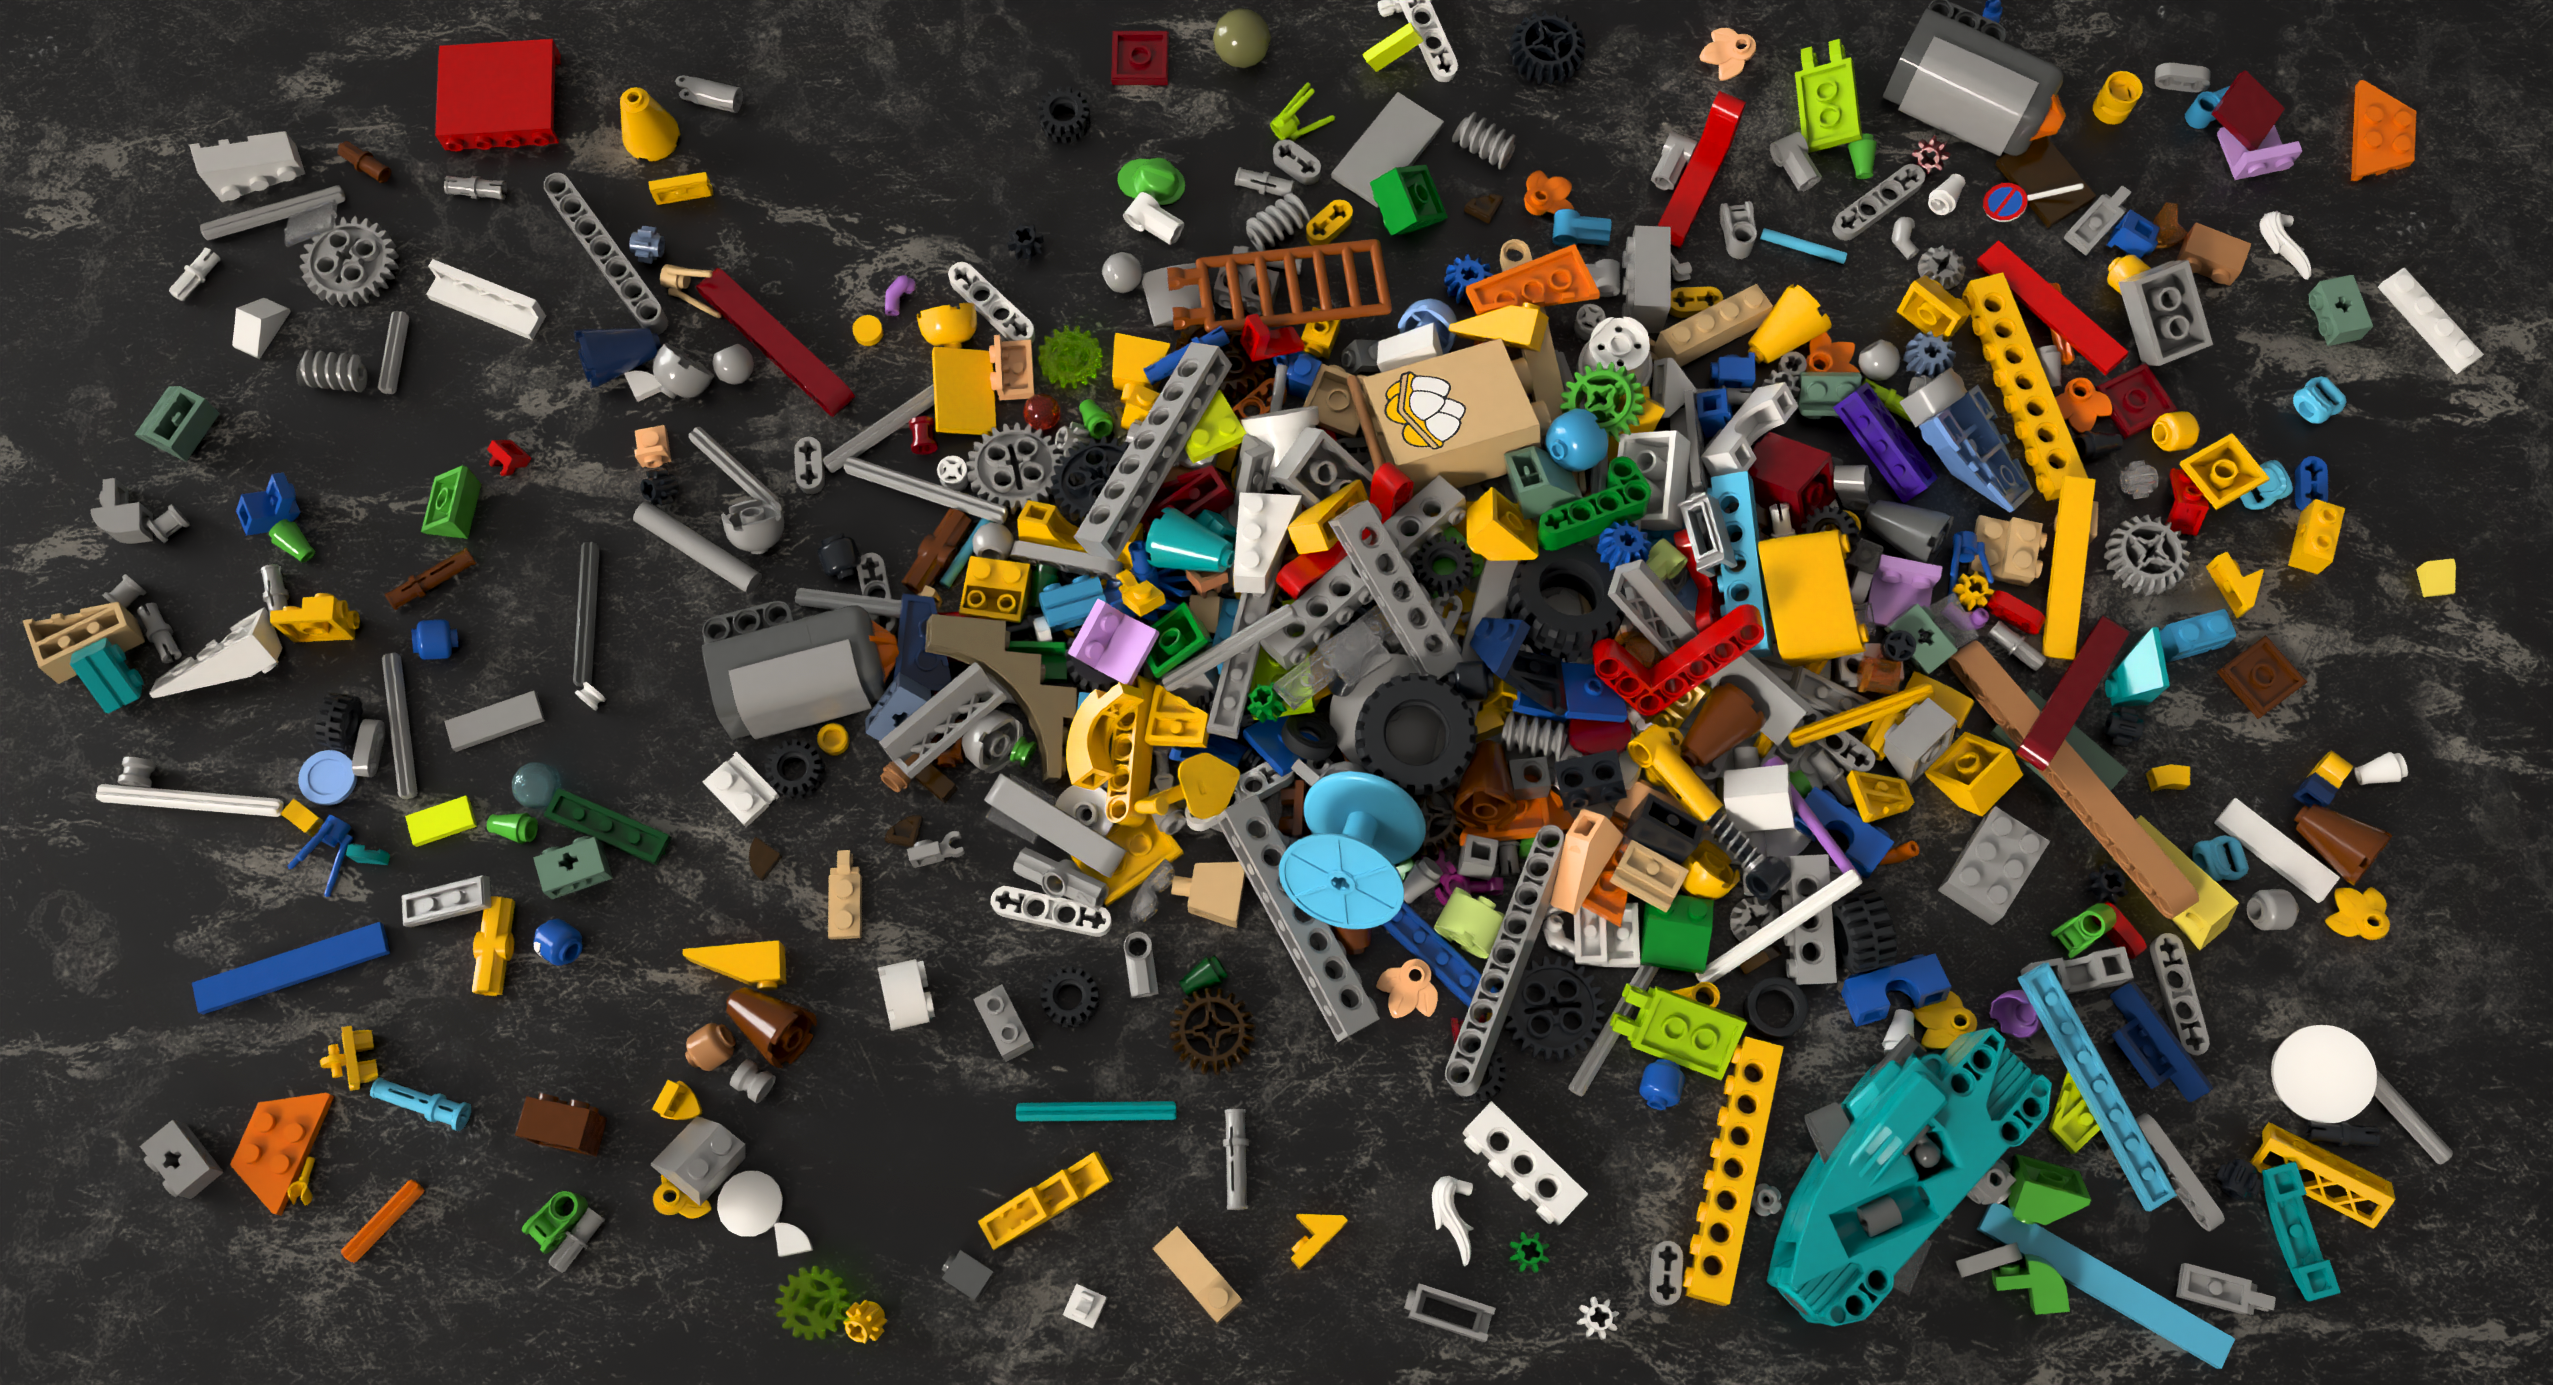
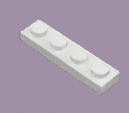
M2402 268L2378 286L2379 290L2456 374L2469 367L2484 355L2405 268Z

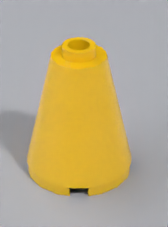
M634 87L626 90L620 98L624 146L637 159L640 157L648 159V161H657L666 158L675 150L678 136L680 137V130L676 120L644 89Z
M1791 284L1749 340L1748 345L1750 349L1748 353H1755V361L1757 363L1763 361L1768 364L1827 332L1831 328V321L1826 313L1821 317L1817 309L1821 305L1805 289L1799 285L1794 287V284Z

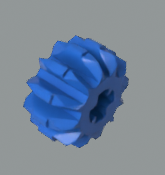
M1469 254L1465 256V261L1456 257L1454 264L1449 265L1446 269L1447 275L1444 277V285L1448 287V296L1456 295L1457 304L1465 299L1470 306L1471 302L1466 294V286L1493 276L1490 273L1491 267L1489 264L1481 265L1482 259L1480 256L1475 261L1471 260Z
M1627 520L1621 523V525L1614 521L1609 528L1602 531L1599 537L1600 540L1596 552L1601 554L1600 562L1609 563L1610 571L1618 565L1643 559L1646 563L1649 559L1648 555L1652 545L1651 542L1647 541L1648 533L1639 532L1638 525L1634 527L1629 526Z

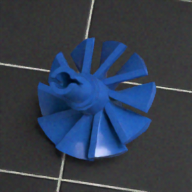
M1138 540L1128 546L1133 567L1131 570H1127L1134 575L1138 583L1146 580L1162 591L1165 597H1186L1192 595V590L1174 588L1179 584L1189 581L1186 575L1167 577L1177 569L1165 568L1157 572V568L1147 562L1150 556L1145 549L1146 542ZM1107 580L1106 588L1103 589L1107 604L1132 618L1139 616L1123 603L1122 593L1118 588L1123 583L1120 580ZM1165 598L1166 603L1143 615L1142 618L1149 621L1159 620L1158 618L1162 610L1172 611L1179 604Z

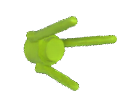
M1309 82L1299 90L1284 110L1270 123L1271 129L1279 139L1286 140L1290 138L1294 142L1301 135L1335 120V116L1331 115L1297 130L1300 122L1295 113L1315 92L1311 88L1306 93L1311 86Z

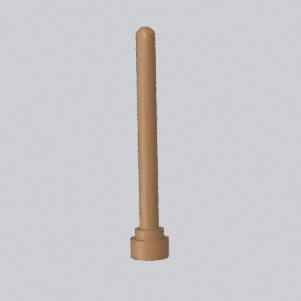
M1351 375L1347 379V384L1375 468L1371 477L1373 479L1375 472L1380 466L1385 464V460L1357 376Z

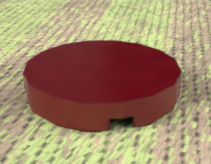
M1571 719L1568 739L1571 747L1575 751L1577 749L1581 752L1582 756L1617 749L1618 757H1620V754L1627 750L1632 730L1627 719L1625 722Z

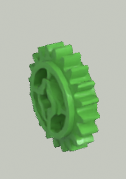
M1601 362L1597 363L1596 371H1592L1587 365L1585 366V376L1575 372L1574 375L1577 382H1566L1570 392L1561 393V397L1566 403L1561 404L1560 409L1562 413L1575 408L1580 409V403L1586 394L1588 399L1584 404L1585 410L1593 413L1598 418L1595 422L1600 429H1605L1608 442L1610 436H1613L1617 442H1620L1619 433L1623 431L1630 436L1631 431L1628 425L1639 426V420L1635 415H1644L1645 413L1641 404L1646 402L1644 394H1640L1643 391L1641 383H1636L1637 378L1634 373L1627 375L1625 366H1622L1616 372L1613 362L1608 365L1606 370L1603 369ZM1626 394L1625 406L1621 413H1619L1617 409L1621 403L1620 397Z

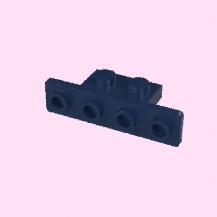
M2130 981L2110 994V998L2128 1021L2111 1036L2151 1089L2170 1077L2188 1102H2192L2213 1090L2211 1083L2134 981Z

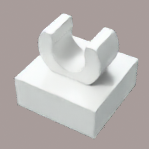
M1076 1284L1063 1316L1094 1329L1107 1297Z

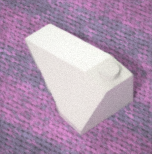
M265 607L230 628L232 632L219 644L215 639L206 644V647L197 655L196 660L188 657L156 679L149 693L151 697L157 698L251 677L260 671L266 673L273 669L279 662L278 657L282 646L275 628L270 625V616Z

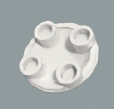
M744 1171L734 1175L724 1184L718 1196L717 1210L721 1222L729 1231L739 1236H757L774 1227V1223L779 1222L783 1197L779 1185L771 1176L760 1171Z

